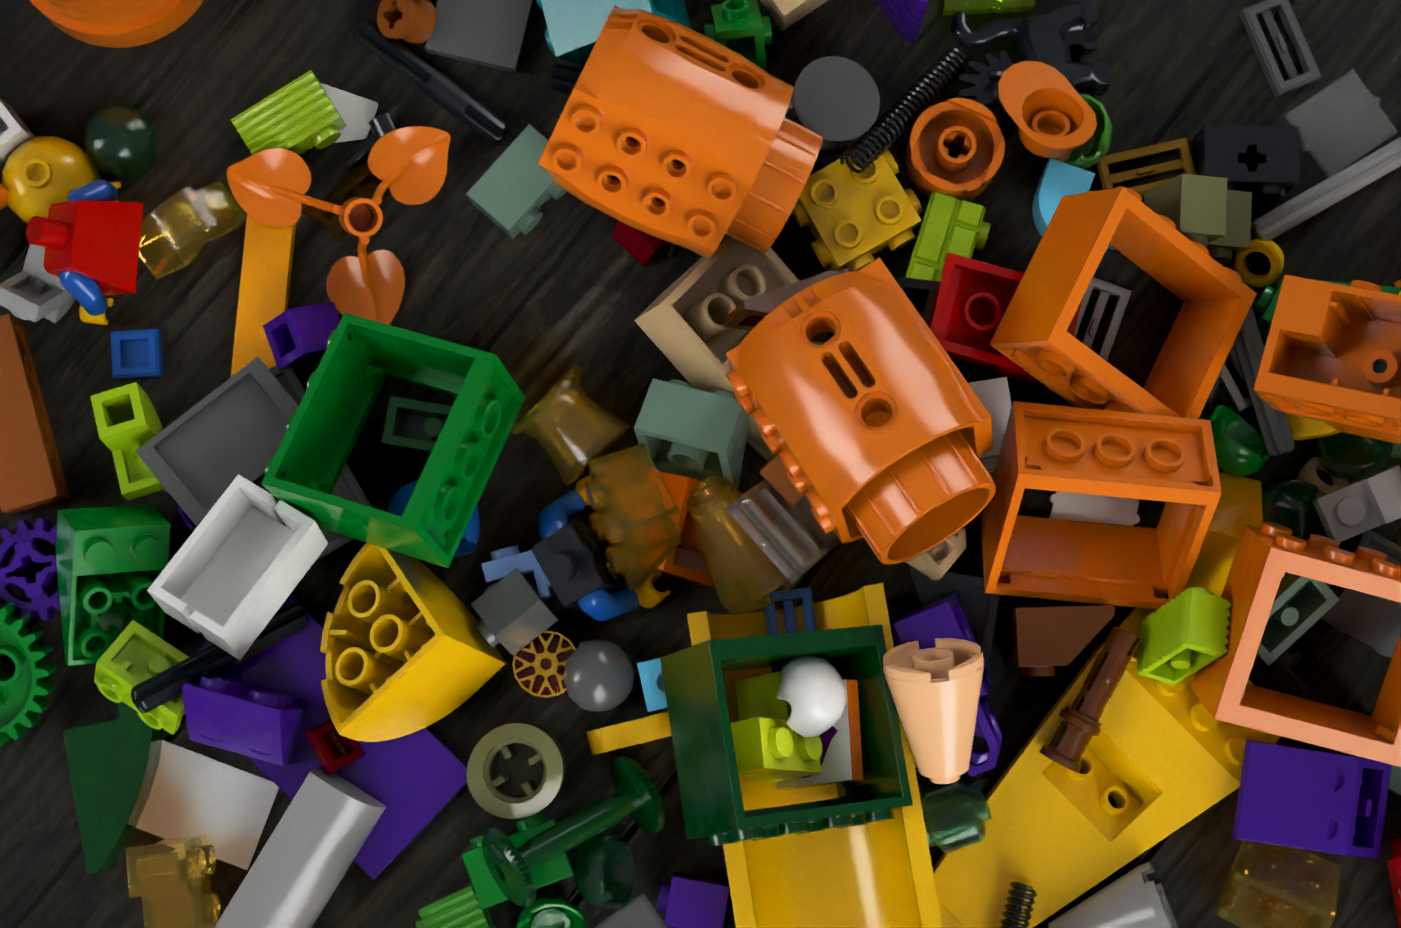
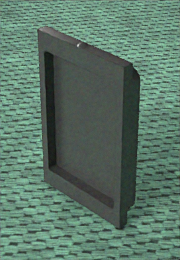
M256 357L135 452L163 485V490L173 497L197 527L238 474L252 483H256L265 476L266 465L270 458L276 454L286 433L287 422L299 406L277 380L276 374L271 372L259 357Z

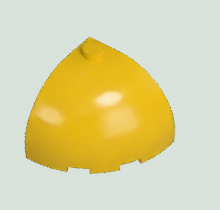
M365 543L339 582L344 585L334 613L327 612L320 652L326 654V679L321 680V686L330 718L339 735L363 742L396 739L432 725L462 705L506 664L495 646L492 647L475 626L478 622L470 611L429 568L417 558L369 543Z

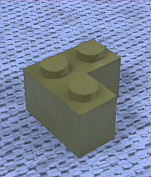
M1180 174L1144 192V204L1155 213L1171 219L1176 224L1175 229L1189 240L1205 246L1209 250V256L1215 261H1231L1232 255L1250 249L1252 192L1227 190L1228 178Z

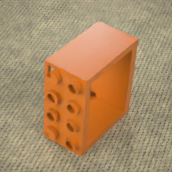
M1123 186L1099 191H1087L1086 193L1062 197L989 345L1074 407L1198 419L1257 293L1242 282V277L1239 273L1230 268L1223 267L1210 257L1209 250L1205 246L1189 240L1176 230V224L1171 219L1155 213L1142 202V197L1136 191ZM1109 244L1184 302L1143 388L1067 332Z
M1013 401L992 478L996 492L992 500L984 508L981 518L985 593L1147 609H1159L1162 605H1166V602H1171V599L1180 596L1181 592H1184L1222 494L1211 421ZM1025 488L1166 502L1157 528L1017 515ZM1164 594H1168V598H1163Z

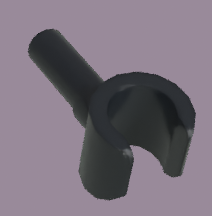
M384 113L369 122L374 137L368 139L343 161L350 170L369 155L374 143L388 132L399 129L395 117Z

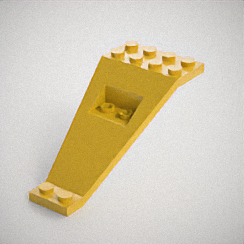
M1132 607L1118 623L1117 627L1140 638L1142 619H1146L1147 615H1151V612H1156V609ZM1107 636L1091 654L934 865L933 874L943 928H999L1005 926L1001 922L1002 919H1008L1003 915V912L1008 911L1004 905L1011 904L1006 898L1014 897L1008 892L1010 889H1015L1011 887V882L1025 884L1036 891L1037 896L1033 898L1035 904L1031 905L1033 907V911L1030 912L1032 918L1028 920L1030 925L1026 928L1035 927L1238 789L1241 781L1246 740L1275 744L1281 736L1214 719L1191 689L1196 672L1175 685L1139 675L1137 673L1138 646L1099 719V722L1102 724L1099 736H1092L1079 761L1082 765V774L1049 759L1039 751L1043 745H1049L1062 721L1059 716L1062 708L1065 709L1067 705L1072 706L1075 698L1078 696L1086 677L1107 641ZM1248 679L1247 684L1254 685V684ZM1108 796L1116 802V808L1111 806ZM1022 891L1027 894H1032L1029 891ZM1019 898V899H1022V900L1027 901V902L1030 901V900H1028V899ZM1019 906L1023 909H1029L1026 906ZM1016 921V922H1018V923H1020V924H1025V923L1022 922V921Z

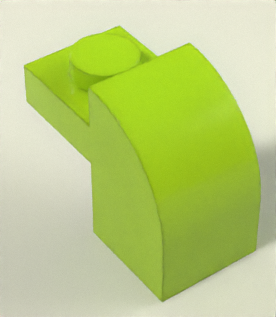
M137 382L90 396L99 439L112 451L122 496L129 501L163 490V485L135 452L163 430L157 412L146 392Z

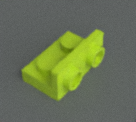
M132 620L96 662L94 682L106 698L116 703L124 702L136 710L138 716L148 726L157 730L163 728L170 734H174L179 729L182 716L185 714L182 694L147 713H141L136 708L130 694L131 689L137 684L189 657Z

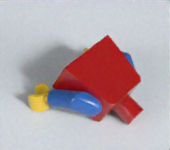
M97 179L70 191L66 202L51 204L48 218L34 216L27 225V241L30 244L45 247L43 266L46 272L59 277L61 285L80 303L79 315L84 323L108 326L109 321L106 320L105 311L107 307L113 305L114 300L104 295L135 293L143 203L118 202L117 188H121L120 181L107 182Z

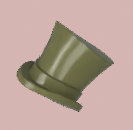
M523 723L506 724L491 730L476 744L467 765V783L474 800L490 814L507 819L529 817L546 808L560 791L566 774L565 755L557 740L547 731Z

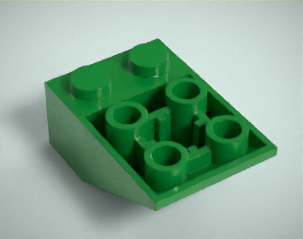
M153 504L58 510L56 564L65 663L67 666L96 663L132 620L163 639L165 612L147 590L168 564L171 524Z

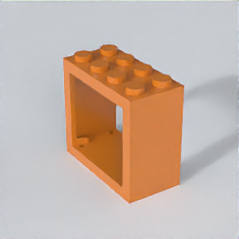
M1264 521L1261 528L1245 524L1221 598L1227 599L1232 605L1228 608L1231 614L1227 618L1230 625L1226 627L1230 633L1225 636L1229 641L1225 645L1229 652L1198 670L1191 689L1214 719L1401 767V633L1372 716L1247 684L1281 579L1284 577L1285 572L1401 603V565L1386 561L1387 555L1370 548L1358 546L1356 553L1340 549L1339 542L1325 536L1310 534L1309 540L1291 536L1293 530L1276 523Z

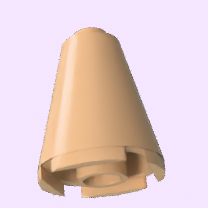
M935 638L936 647L919 649V640L907 642L892 648L884 654L883 672L919 773L924 777L930 778V781L935 784H950L958 781L960 775L966 773L969 769L985 664L983 652L981 653V646L977 643L965 639Z

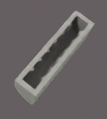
M323 765L310 771L214 928H312L387 806L338 774L333 773L329 775Z

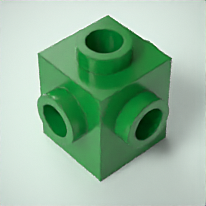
M726 0L722 4L711 5L712 23L704 24L705 36L741 54L760 68H767L765 45L773 44L770 17H761L758 1Z

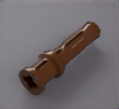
M1113 625L1107 641L1086 677L1078 696L1075 698L1072 706L1067 705L1065 709L1062 708L1059 714L1062 721L1049 745H1043L1039 751L1056 763L1079 773L1082 768L1079 761L1092 736H1099L1102 730L1100 728L1102 724L1099 722V719L1142 639Z

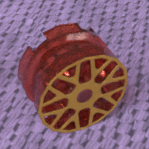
M545 630L514 655L512 665L516 680L524 690L534 696L548 698L562 695L567 691L563 680L566 661L577 647L571 639L562 633Z

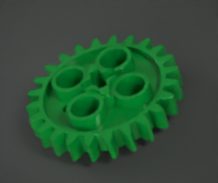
M13 602L0 610V747L9 740V736L16 740L26 733L25 727L31 728L40 721L37 713H42L51 704L43 695H48L56 689L54 683L44 679V677L57 670L56 665L43 662V657L49 654L53 648L52 646H38L36 641L42 636L44 630L37 629L29 632L26 626L30 622L31 615L28 613L18 620L14 618L15 603ZM2 654L8 655L13 660L15 672L4 666L1 658Z

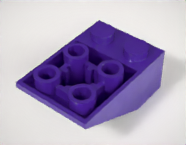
M202 676L200 683H184L182 696L189 740L281 766L292 764L308 708L295 705L297 696L269 689V691L261 689L260 691L250 690L251 683L225 676L222 678Z
M1246 740L1232 838L1339 855L1379 859L1392 765L1343 752Z

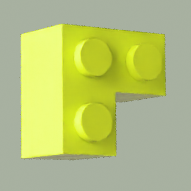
M781 671L735 681L739 721L730 724L740 780L777 782L821 773L820 757L822 755V742L820 737H804L787 725V719L792 711L791 706L786 700L777 699V693L783 680Z

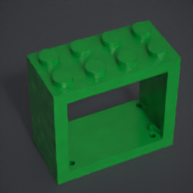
M344 313L338 327L331 332L328 338L327 349L317 370L308 379L306 392L297 411L291 415L287 422L286 433L276 454L270 458L266 465L265 476L261 484L278 501L282 500L315 520L319 528L449 568L526 397L496 354ZM387 377L457 397L402 516L331 495Z

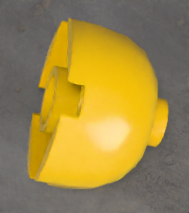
M36 136L20 144L8 155L1 171V184L9 190L6 202L10 209L26 224L34 216L48 218L51 204L66 202L70 191L100 179L97 167L94 166L92 159L77 144L56 136Z

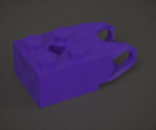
M956 592L903 612L893 623L895 627V632L892 633L894 647L919 640V649L936 647L935 638L965 639L977 643ZM984 664L974 735L984 738L988 743L989 750L981 753L971 751L970 761L974 764L970 763L969 769L966 772L970 776H975L995 768L1002 742V731L987 694L992 678L986 664Z

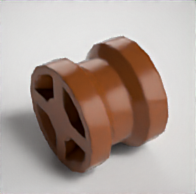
M382 0L377 12V24L379 31L385 37L395 40L404 39L410 43L421 44L427 41L434 31L436 11L430 0Z

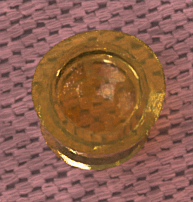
M576 364L558 380L552 389L531 410L513 424L510 431L512 435L526 432L533 440L537 439L555 465L567 488L631 427L585 395V390L579 385L581 369Z

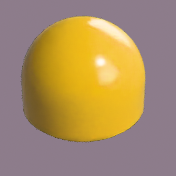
M1252 239L1250 240V249L1237 253L1234 259L1235 271L1240 272L1243 275L1244 282L1253 287H1264L1273 283L1284 267V254L1281 248L1272 240ZM1251 252L1265 254L1270 260V271L1263 275L1250 273L1246 266L1248 254Z

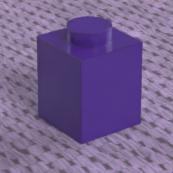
M334 301L287 309L263 325L278 370L321 361L327 349L328 338L340 322Z
M673 872L671 884L661 882L656 911L666 913L664 925L677 928H723L730 890L729 882Z

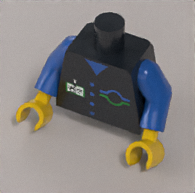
M599 470L579 480L576 484V491H568L540 512L538 517V534L540 538L531 548L557 597L565 608L580 609L597 621H606L637 609L639 604L645 608H653L666 598L671 591L659 592L653 587V583L663 576L658 571L650 573L634 589L628 584L588 511L585 509V505L591 506L613 493V487L603 492L597 488L595 483L596 477L603 474V471Z

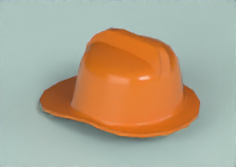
M1023 61L1013 64L1003 72L998 83V98L1005 111L1018 126L1020 140L1028 151L1040 157L1056 158L1058 161L1064 162L1069 159L1072 150L1092 138L1097 128L1096 114L1067 78L1056 68L1043 62Z

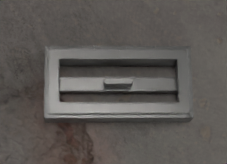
M1265 0L1241 10L1239 16L1275 98L1284 95L1290 90L1299 89L1305 84L1317 82L1322 77L1289 0ZM1276 7L1304 74L1298 75L1282 34H1280L1270 9ZM1258 14L1268 34V37L1271 41V44L1274 48V51L1277 55L1283 72L1287 78V81H1284L1282 74L1279 70V67L1275 61V58L1272 54V51L1269 47V44L1257 19L1256 15Z

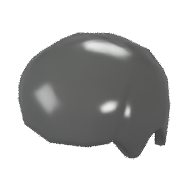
M601 638L580 642L579 647L576 648L566 661L563 680L568 696L580 708L591 712L608 711L619 706L633 689L635 670L630 655L616 643Z

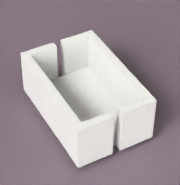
M238 474L147 591L165 613L196 633L201 632L207 640L241 660L326 548L328 542L315 520L282 500L277 503L272 494Z

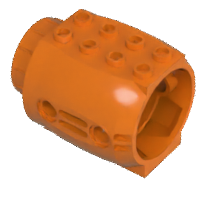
M614 5L538 165L545 168L555 184L591 207L648 235L687 248L710 259L725 234L757 250L767 252L787 222L805 187L818 157L823 137L785 118L794 86L769 74L741 54L682 24L643 9H621Z
M880 257L858 271L829 277L795 294L766 315L746 335L740 345L726 353L732 368L730 372L726 373V377L734 389L732 392L747 415L752 413L754 420L759 426L758 432L772 454L774 455L781 451L778 455L786 467L784 471L796 491L801 494L807 490L808 493L805 496L812 507L810 510L825 534L834 530L842 543L865 538L877 558L883 564L901 563L921 555L957 533L971 522L995 495L996 487L993 479L980 461L986 452L994 448L991 415ZM822 331H829L835 334L822 345L810 342L814 335Z

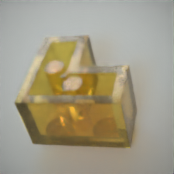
M206 834L148 840L125 848L129 898L142 896L144 928H214V923H217L220 919L219 897L217 893L211 894L210 874H214L216 871V854L214 846L207 845Z

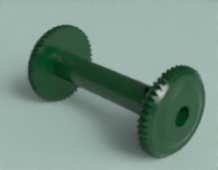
M619 756L613 759L612 766H610L612 770L610 771L612 772L613 784L617 791L614 795L599 799L527 840L518 849L511 842L510 838L508 839L507 835L498 828L492 827L486 830L482 841V851L486 864L496 884L512 903L526 908L535 903V898H537L536 889L530 874L534 867L545 865L620 822L628 814L645 832L655 834L663 828L665 806L662 796L650 774L639 762L626 756Z

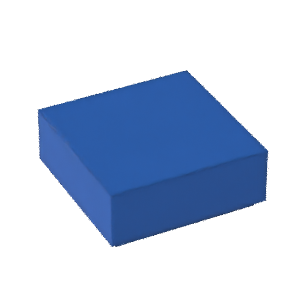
M159 329L111 332L113 379L130 380L163 377L162 334Z

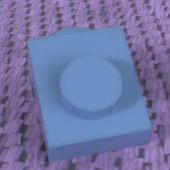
M518 546L503 548L491 552L492 561L482 563L485 580L489 584L499 582L517 568L522 575L534 572L540 598L552 597L551 584L532 550L520 553Z

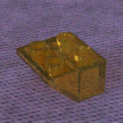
M643 443L589 460L591 481L585 483L588 500L593 510H595L594 513L589 514L590 525L597 541L605 540L608 546L605 551L611 571L614 575L622 574L630 591L639 588L681 543L679 509Z
M1243 840L1213 915L1241 928H1331L1336 915L1341 866L1304 849Z

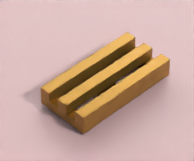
M1187 138L1106 155L1094 165L1099 176L1097 179L1099 188H1102V190L1111 189L1116 184L1182 169L1184 174L1196 175ZM1179 152L1180 155L1178 160L1111 175L1108 167ZM1170 179L1130 187V189L1144 197V192Z

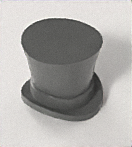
M821 57L812 61L802 70L797 77L785 118L823 137L815 162L816 165L826 167L840 159L841 155L871 128L880 110L878 87L873 77L865 68L846 57Z

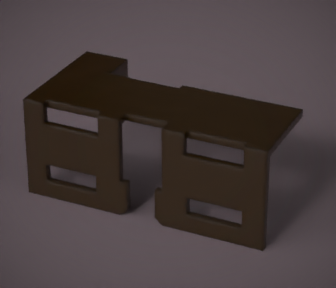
M361 162L322 200L342 206L346 202L344 197L352 189H354L359 197L371 199L382 180L374 176L361 188L359 184L371 174L368 164ZM389 188L384 192L382 202L390 195ZM309 205L301 211L302 214L320 220L336 243H339L349 234L344 229L338 233L337 229L341 227L338 214L334 213L328 219L326 216L329 213L328 211Z

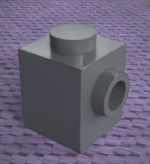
M517 568L499 582L490 585L478 599L471 603L482 619L475 624L482 636L492 647L500 642L512 656L558 621L543 599L540 598L537 591Z

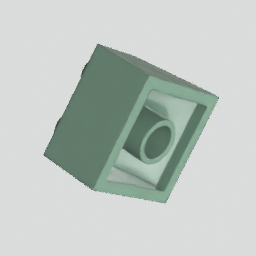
M653 378L634 426L647 471L651 472L652 469L691 477L736 494L740 482L749 421L747 414L738 403L734 394L726 391L711 393L695 389L690 384L681 380L673 379L666 382Z

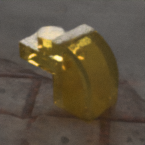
M220 181L195 192L189 186L168 198L142 221L139 257L155 278L160 279L192 264L205 243L240 228L247 219V216Z

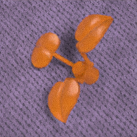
M425 126L404 127L386 133L374 143L367 159L368 168L371 173L382 180L377 186L371 199L354 197L347 200L342 206L304 195L309 190L312 181L310 170L299 155L287 149L270 148L261 150L229 166L226 175L232 195L239 206L252 219L264 226L271 228L293 226L301 216L302 203L338 214L343 229L352 235L358 236V257L344 256L335 262L327 276L326 287L328 297L331 302L334 301L336 310L341 315L347 313L390 325L402 302L405 289V275L400 261L392 252L383 249L375 250L369 254L366 252L369 236L375 234L383 222V214L379 205L382 203L383 194L388 188L396 201L407 205L423 204L435 197L443 186L447 174L448 149L451 137L446 131Z

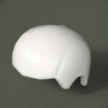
M800 656L787 661L781 670L783 680L777 693V699L786 700L792 709L787 719V725L804 737H817L832 727L843 714L848 700L846 686L835 667L818 656Z

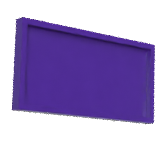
M290 594L279 610L292 603H299L308 616L307 627L215 677L222 678L225 676L251 683L250 690L260 691L261 689L269 691V689L292 694L297 696L295 705L308 708L292 764L281 766L247 756L293 800L309 772L322 765L304 734L331 718L325 704L321 680L326 679V654L320 652L324 626ZM207 640L195 654L214 645V643ZM428 727L387 741H357L365 755L335 772L387 806L354 859L373 880L393 862L467 784V765Z

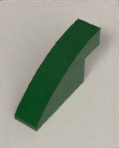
M122 701L117 703L120 719L63 730L87 874L109 869L120 855L137 826L149 798L159 764L164 729L157 730L148 726L141 720L136 710Z

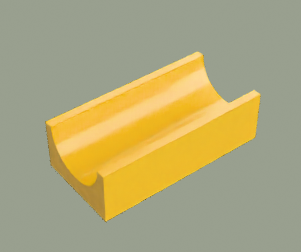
M883 583L866 585L850 594L813 603L816 631L882 625L886 651L888 652L894 648ZM802 606L794 607L796 632H805ZM783 609L775 610L778 634L786 633ZM707 611L687 614L692 646L708 640L767 635L764 612L711 614ZM771 667L723 672L730 723L739 721L735 681L772 673ZM898 712L913 805L893 809L895 819L840 829L838 827L798 835L794 833L756 841L745 840L723 845L736 928H943L913 754ZM739 779L744 811L838 798L836 784L780 790L777 789V782Z

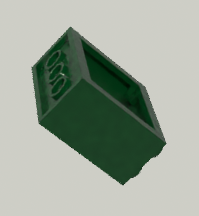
M882 625L708 640L660 658L687 840L707 837L708 847H714L745 840L756 841L794 833L798 835L830 828L854 827L895 819L893 809L913 805L897 709L883 672V656L887 651ZM818 656L834 666L842 680H857L863 781L836 784L838 798L744 811L723 672L784 666L787 661L794 657Z

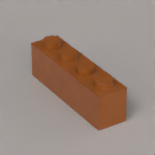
M11 314L0 316V508L4 513L19 515L71 499L24 322Z

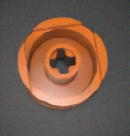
M966 98L947 99V101L932 105L924 110L912 128L905 149L906 172L910 181L928 197H930L932 192H938L955 197L958 200L970 201L982 193L991 183L1004 158L1005 141L997 119L987 107ZM952 144L961 147L957 158H952L948 155Z

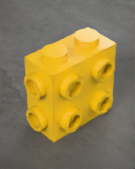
M888 149L883 151V154L877 160H874V163L868 169H865L863 174L853 172L846 164L845 159L843 165L840 164V159L809 176L791 213L801 228L808 225L816 241L811 243V246L824 268L831 265L833 270L845 268L858 271L875 260L873 254L889 246L890 250L894 252L916 238L913 232L918 229L922 221L919 214L923 213V209L912 189L904 190L896 178L895 174L899 173V168ZM848 157L850 163H851L856 169L861 170V168L857 167V166L852 162L851 158Z

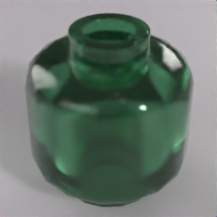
M956 782L927 793L922 799V810L929 847L937 845L942 852L951 853L984 839L986 835L984 822L992 819V815L982 791L973 794L966 783Z

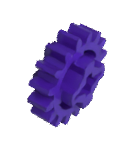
M37 519L34 529L29 521L19 520L17 524L18 533L8 528L0 530L1 536L4 539V542L0 544V604L7 602L6 605L11 602L15 603L13 617L21 611V617L29 613L31 615L30 622H34L38 612L42 621L54 620L53 608L61 612L59 589L57 591L55 589L58 583L56 555L46 552L45 545L40 542V539L47 540L56 547L57 524L50 531L49 520ZM15 551L16 554L12 559L11 563L9 564V566L7 567L9 559L12 553ZM36 563L51 565L43 568V571L36 573V578L20 576L34 569ZM19 586L23 588L27 598H31V602L21 599L14 593L11 587Z

